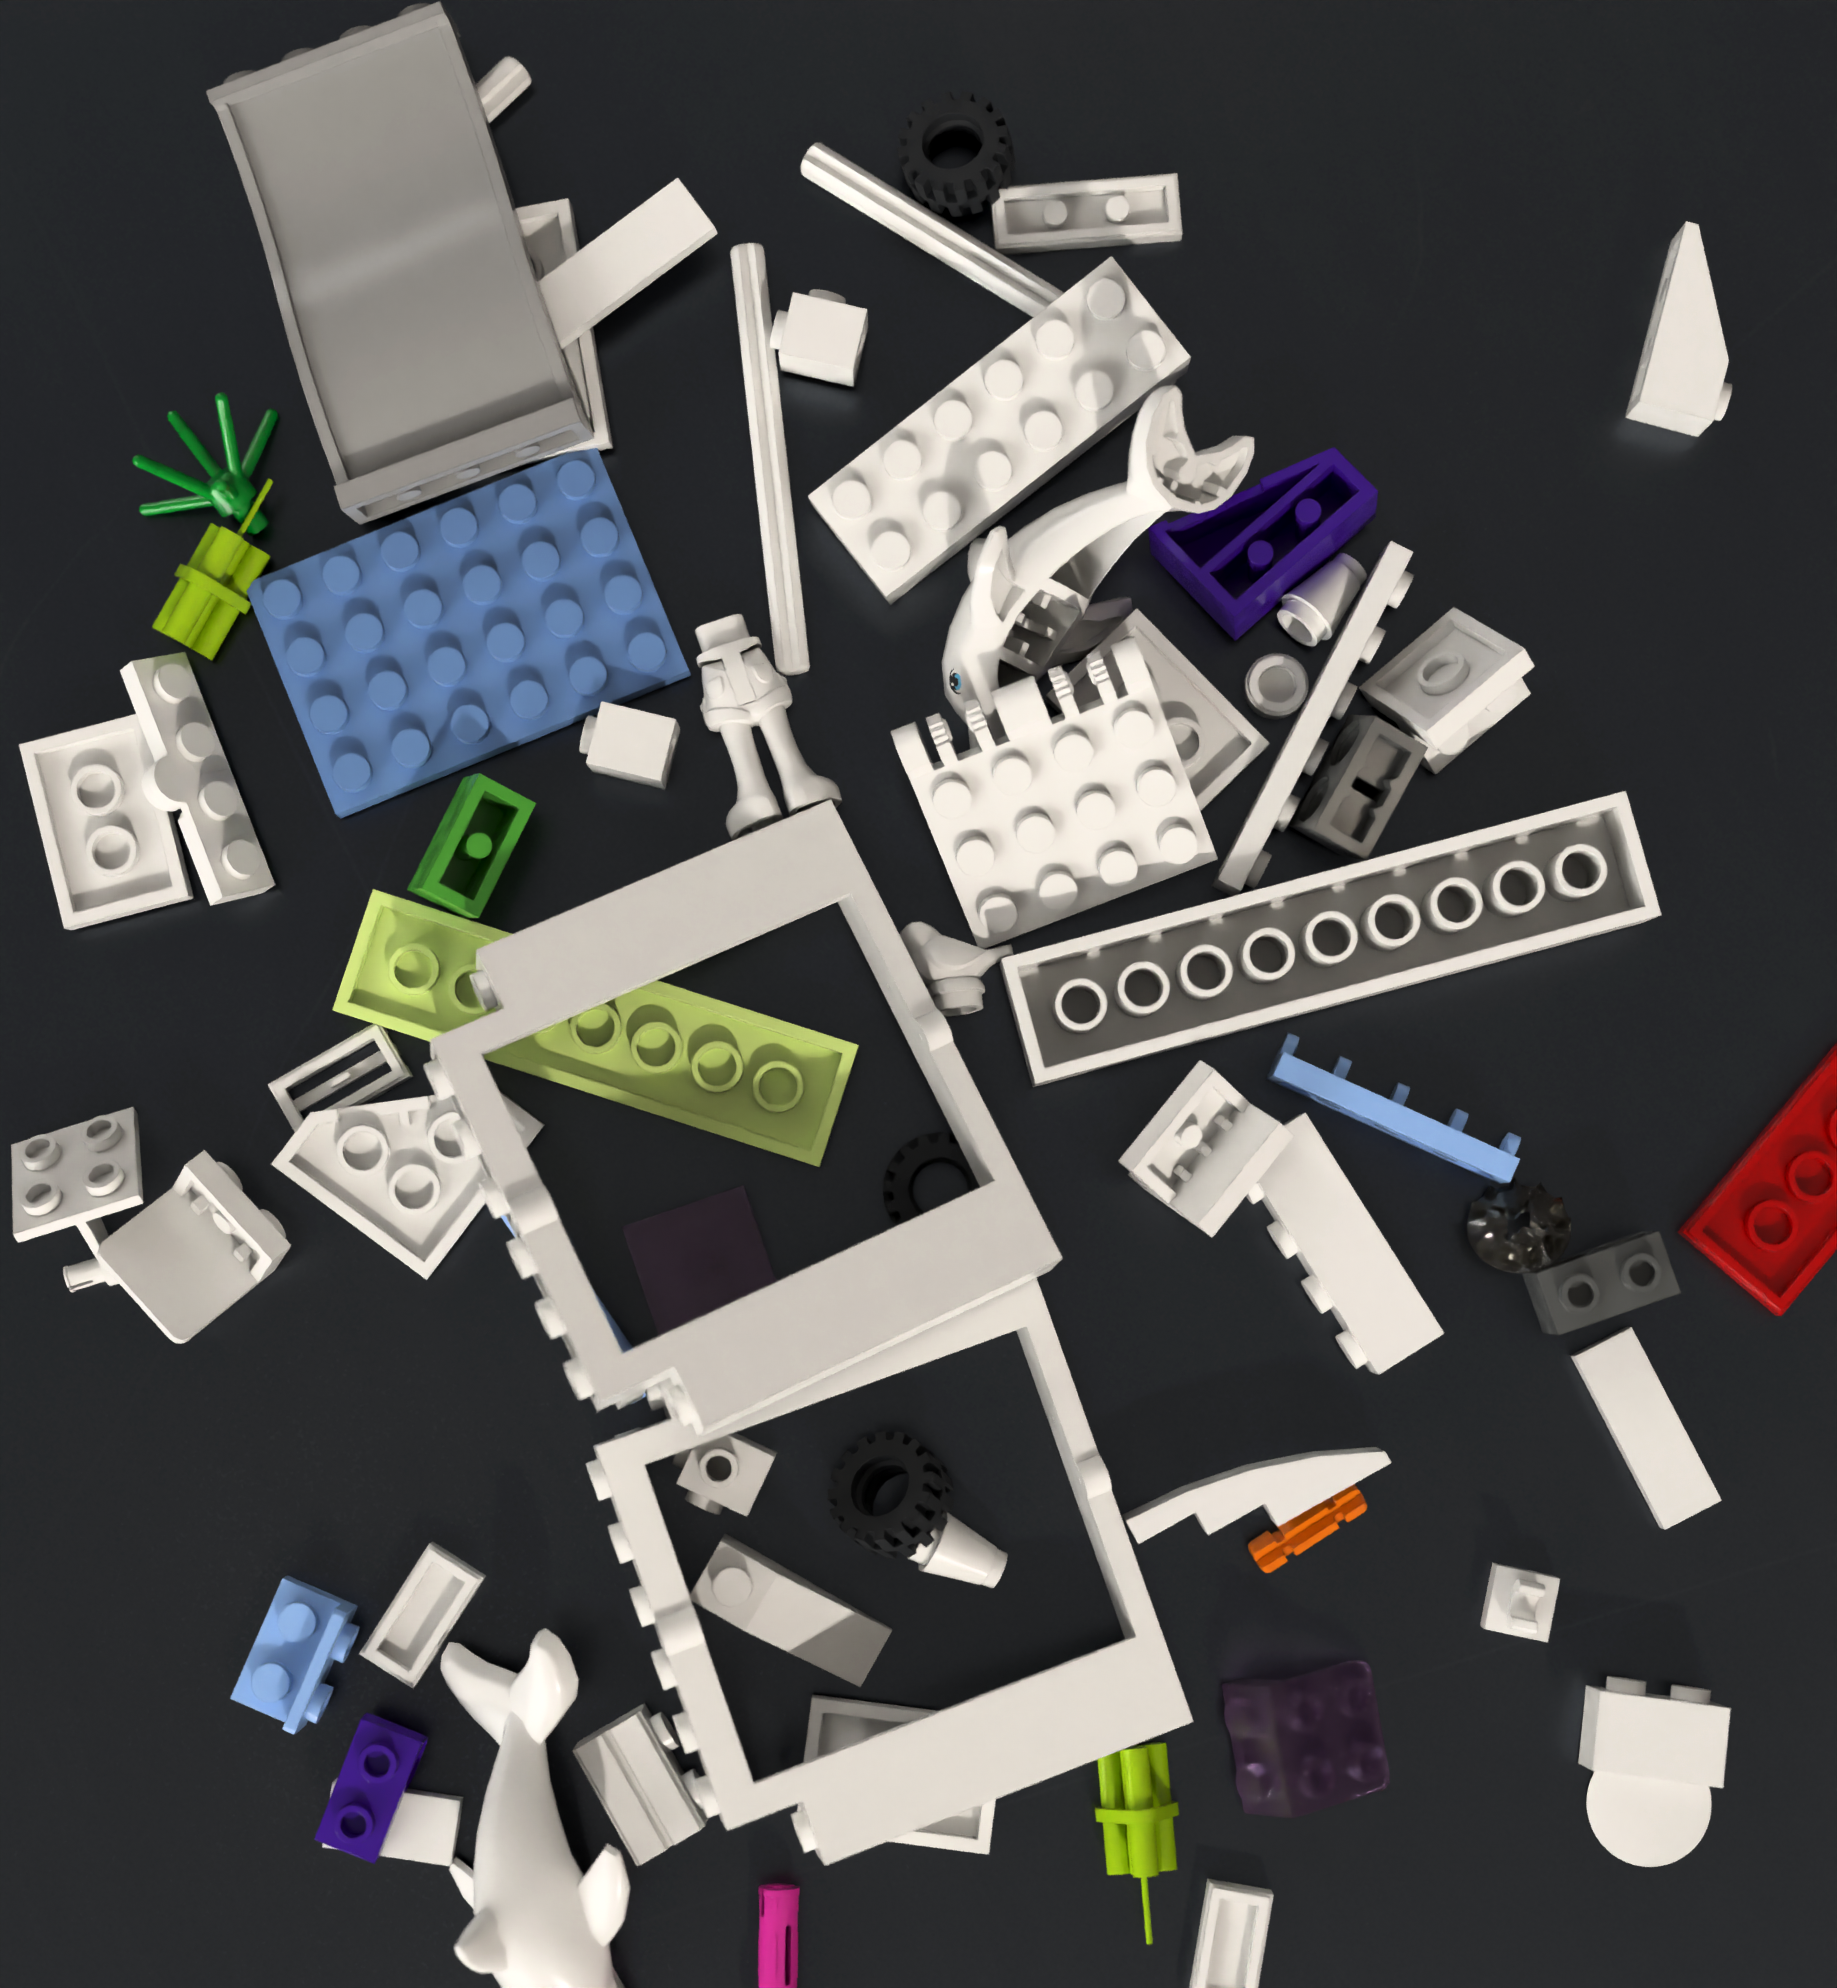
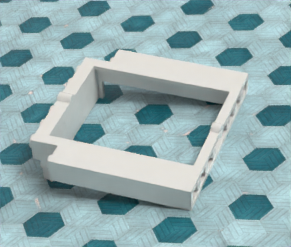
M831 799L476 949L477 972L469 975L470 981L484 1011L495 1008L496 1011L430 1039L432 1061L424 1064V1069L431 1087L439 1101L450 1097L460 1120L451 1123L460 1149L467 1160L475 1156L478 1157L488 1178L479 1182L484 1200L494 1219L506 1216L515 1236V1239L507 1242L512 1260L522 1279L531 1275L534 1276L544 1298L535 1302L540 1320L550 1339L562 1336L572 1357L571 1360L563 1363L569 1382L579 1400L590 1396L596 1411L614 1403L618 1410L641 1400L646 1388L670 1378L674 1385L666 1389L670 1406L680 1425L683 1427L692 1423L699 1438L1051 1271L1062 1259L953 1042V1036L944 1015L936 1008ZM838 902L980 1188L622 1353L562 1226L551 1196L537 1173L486 1065L484 1055Z
M1037 1277L699 1438L692 1423L682 1427L678 1422L666 1395V1389L674 1386L671 1379L668 1378L645 1389V1395L651 1410L663 1408L667 1419L643 1428L637 1427L615 1435L613 1439L593 1445L597 1460L586 1463L598 1500L611 1497L619 1522L607 1527L620 1564L632 1560L640 1585L629 1589L640 1624L644 1627L654 1623L662 1649L651 1652V1656L663 1690L676 1687L684 1712L672 1717L685 1754L697 1750L705 1776L694 1779L703 1809L707 1818L719 1814L726 1830L799 1803L801 1811L791 1814V1818L804 1853L815 1849L817 1856L823 1864L828 1865L1194 1722L1115 1501L1107 1468L1098 1453ZM1016 1330L1125 1640L753 1782L645 1464Z

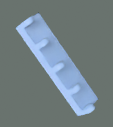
M1287 1032L1267 1075V1080L1497 1184L1509 1183L1520 1161V1158L1515 1157V1154L1520 1145L1521 1137L1508 1132L1502 1140L1500 1148H1495L1462 1133L1469 1115L1462 1110L1456 1108L1448 1124L1444 1125L1405 1107L1404 1103L1408 1097L1410 1087L1400 1082L1396 1084L1390 1098L1387 1099L1345 1080L1352 1061L1339 1056L1332 1072L1329 1073L1294 1057L1293 1055L1298 1048L1300 1037Z

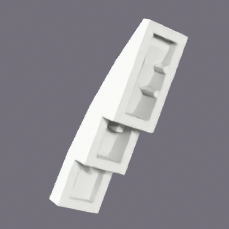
M1377 1447L1311 1451L1256 1462L1181 1486L1123 1514L1122 1517L1138 1544L1193 1513L1202 1529L1208 1535L1262 1505L1270 1520L1277 1526H1280L1392 1462L1387 1453Z

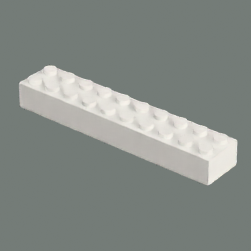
M1626 791L1008 956L1001 958L999 966L1032 1087L1644 923L1662 914Z

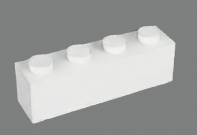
M1306 1112L1298 1114L1282 1124L1294 1137L1246 1197L1252 1204L1260 1200L1263 1201L1275 1222L1267 1226L1268 1232L1286 1259L1296 1254L1309 1277L1301 1281V1284L1312 1303L1321 1314L1330 1309L1344 1330L1335 1337L1355 1369L1365 1364L1369 1372L1379 1375L1440 1337L1444 1332Z

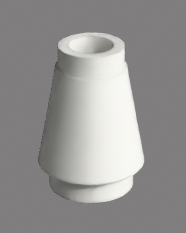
M1339 553L1332 561H1329L1283 596V607L1277 613L1279 623L1291 637L1306 646L1314 647L1320 640H1329L1359 591L1361 584L1367 579L1366 571L1353 557Z
M943 1511L942 1517L948 1521L943 1531L934 1528L930 1534L935 1541L927 1548L921 1543H917L915 1545L917 1554L907 1558L918 1563L919 1571L977 1585L982 1584L991 1589L994 1588L1003 1574L1008 1554L997 1549L995 1545L947 1511Z

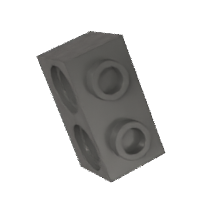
M1349 714L1291 819L1289 826L1340 856L1367 860L1428 747L1377 716Z
M1640 1231L1522 1272L1542 1332L1553 1335H1561L1681 1293L1659 1231Z

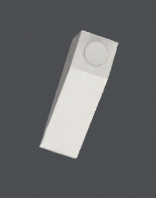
M1686 221L1670 243L1625 418L1698 437L1714 420H1722L1730 401L1732 384L1724 382L1729 358L1699 224Z
M726 1533L690 1594L691 1601L743 1631L859 1687L863 1684L892 1632V1628Z

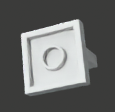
M1453 607L1363 683L1359 689L1370 706L1395 721L1403 733L1428 747L1420 763L1436 775L1531 694L1522 677L1534 667V664L1525 648Z
M1199 1060L1118 1162L1130 1172L1128 1176L1144 1190L1213 1237L1294 1135L1279 1121L1248 1102L1215 1069Z

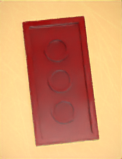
M1837 1043L1678 1231L1683 1238L1776 1316L1784 1314L1837 1250Z

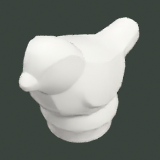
M922 921L911 922L899 934L924 984L927 986V990L936 1008L941 1011L944 1017L965 1015L982 1010L984 1008L982 994L985 993V986L982 980H980L981 976L993 964L1000 962L1001 958L1014 955L1011 944L992 949H982L942 935L931 925Z

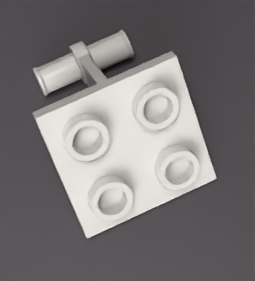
M134 1107L107 1115H100L91 1120L47 1134L36 1135L28 1140L11 1145L13 1236L19 1243L77 1225L96 1257L63 1267L66 1285L72 1293L105 1281L109 1286L119 1284L99 1262L97 1250L100 1244L109 1237L101 1217L143 1204L138 1114Z

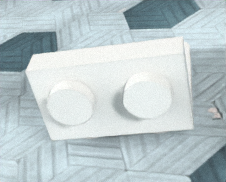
M203 1150L185 1164L170 1190L100 1244L97 1250V1258L172 1342L182 1344L189 1341L274 1272L291 1247V1244L285 1239V1230L278 1219L265 1209L259 1210L243 1193L241 1181L236 1173L225 1163H216Z

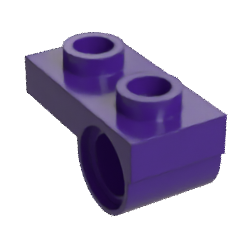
M366 1712L359 1722L314 1840L375 1864L382 1853L404 1793L407 1791L419 1766L428 1736Z

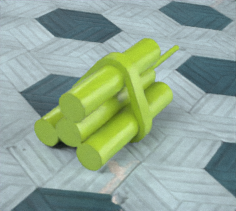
M268 478L237 534L223 526L220 528L212 523L210 524L187 566L180 564L174 575L179 580L152 628L189 647L210 660L214 659L239 613L247 614L252 605L247 601L249 597L247 590L253 580L260 578L271 558L270 555L250 545L242 537L274 481Z
M1166 1742L1133 1745L1097 1759L1101 1806L1095 1808L1096 1822H1103L1107 1875L1132 1874L1133 1877L1141 1878L1146 1944H1153L1147 1877L1158 1876L1159 1871L1178 1869L1173 1817L1179 1815L1178 1801H1172Z

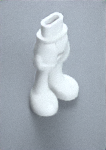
M734 614L695 629V634L702 654L696 658L698 667L702 668L704 693L700 710L703 713V719L708 729L713 732H721L737 780V801L726 818V828L731 840H736L783 820V815L765 777L751 730L754 726L760 727L781 780L783 797L789 816L830 799L835 808L842 803V798L837 784L829 778L816 775L802 757L785 710L792 704V693L787 685V679L775 671L767 656L760 649L762 644L759 637H750L743 615Z

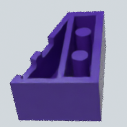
M1332 447L1261 478L1260 484L1233 495L1215 510L1199 514L1191 513L1170 523L1164 520L1148 527L1150 552L1236 641L1276 606L1284 595L1302 583L1376 518L1378 490L1335 447Z

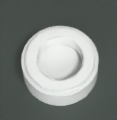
M1281 653L1268 654L1259 658L1249 669L1243 684L1244 697L1249 707L1258 715L1268 719H1282L1296 712L1304 702L1309 688L1308 676L1303 666L1293 657Z

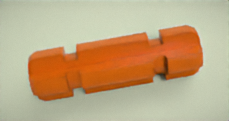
M1353 1484L1284 1524L1277 1526L1278 1530L1271 1534L1267 1530L1248 1544L1249 1552L1263 1572L1271 1573L1288 1562L1287 1555L1292 1552L1296 1556L1338 1530L1339 1526L1337 1523L1343 1519L1349 1523L1364 1513L1368 1508L1367 1502L1358 1487Z

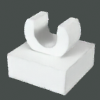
M1492 1562L1480 1626L1486 1630L1548 1643L1560 1578Z

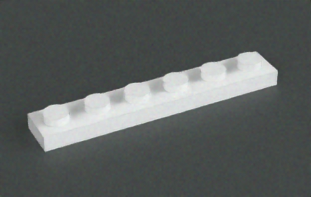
M1390 541L1379 555L1211 886L1231 896H1235L1242 890L1244 884L1255 888L1261 879L1272 856L1270 853L1262 850L1272 829L1275 828L1284 832L1300 802V798L1291 794L1301 772L1312 776L1318 767L1329 742L1319 738L1329 717L1332 716L1338 720H1341L1358 687L1348 682L1358 660L1369 664L1385 635L1386 630L1376 625L1386 605L1397 609L1414 578L1413 574L1405 571L1413 554L1407 548Z

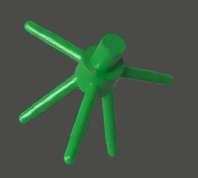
M222 392L216 394L215 402L227 467L221 469L177 411H170L167 414L168 421L211 478L204 483L160 462L137 454L132 459L136 467L198 494L144 503L140 505L139 512L143 516L214 506L222 517L232 514L239 524L242 525L254 504L252 498L257 493L256 488L249 479L278 418V412L275 409H268L241 463L228 397ZM259 508L246 530L249 536L257 534L269 524V520Z

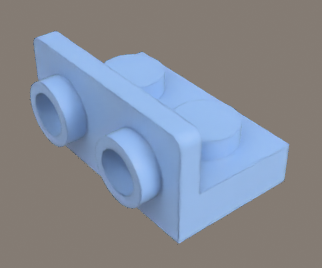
M288 1575L282 1578L230 1699L285 1722L282 1730L294 1735L306 1726L308 1720L317 1724L333 1692V1687L325 1684L334 1660L341 1663L345 1662L357 1638L360 1627L352 1624L351 1621L358 1606Z

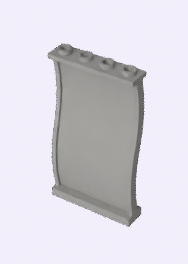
M441 1L433 4L418 3L408 6L398 14L397 18L373 27L357 26L345 31L337 41L316 49L301 48L291 51L277 64L259 71L245 70L236 72L227 77L222 85L206 90L209 102L214 106L220 118L254 215L302 388L337 484L333 487L340 508L360 525L594 438L588 417L579 402L540 290L497 146L459 40L461 36L458 27Z

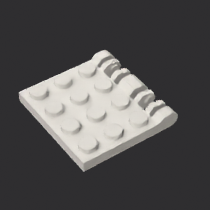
M1135 636L1110 645L1126 688L1121 691L1115 692L1100 651L1085 655L1088 673L1092 683L1097 685L1101 695L1100 699L1077 707L1073 697L1074 688L1068 673L1063 671L1061 665L1047 670L1063 713L1050 718L1034 675L992 691V698L1007 734L994 740L977 698L964 703V715L970 730L975 733L980 746L957 754L952 743L951 731L947 721L942 719L941 714L937 713L926 718L930 733L941 758V761L932 763L916 722L891 731L903 767L911 781L979 948H988L1218 859Z

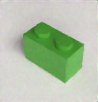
M481 773L463 777L407 890L456 916L465 919L479 918L536 803Z

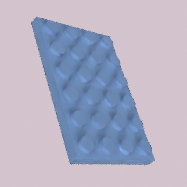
M597 448L565 453L257 578L253 580L247 590L334 812L340 819L586 719L588 715L598 714L601 701L620 705L691 676Z

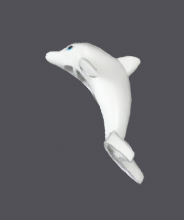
M1162 386L1149 394L1139 411L1129 451L1127 481L1089 492L1059 505L1021 528L1008 540L1006 527L1002 526L991 530L987 539L975 538L968 552V575L971 583L962 596L949 627L941 662L945 696L965 724L968 726L964 715V703L977 698L994 740L1007 735L992 698V691L1033 675L1037 682L1053 666L1081 660L1119 626L1133 610L1131 598L1121 597L1089 604L1096 588L1130 544L1165 512L1186 511L1199 514L1215 510L1232 497L1248 472L1254 455V437L1231 436L1217 446L1194 452L1184 427L1182 393L1176 386ZM968 726L970 749L980 745L975 733Z
M546 1628L537 1632L531 1644L529 1659L519 1673L486 1662L460 1643L449 1642L441 1656L440 1670L446 1684L472 1718L500 1745L486 1790L478 1825L474 1870L458 1857H455L449 1869L462 1896L474 1909L475 1916L464 1929L454 1946L456 1955L466 1966L476 1972L493 1973L501 1988H625L612 1966L610 1942L625 1921L630 1884L621 1852L607 1844L594 1864L583 1876L572 1857L550 1780L545 1740L577 1698L579 1679L571 1655L559 1637Z

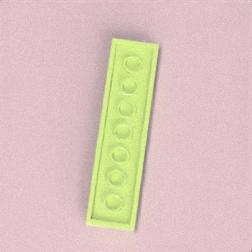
M373 889L332 1010L430 1042L432 1038L496 1011L495 1008L484 1011L474 992L469 975L477 972L476 949L512 935V933ZM656 980L484 1055V1059L820 1167L859 1045Z

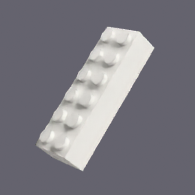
M1111 256L809 494L808 498L815 510L891 605L1142 408L1149 394L1162 386L1171 385L1188 371L1191 357Z

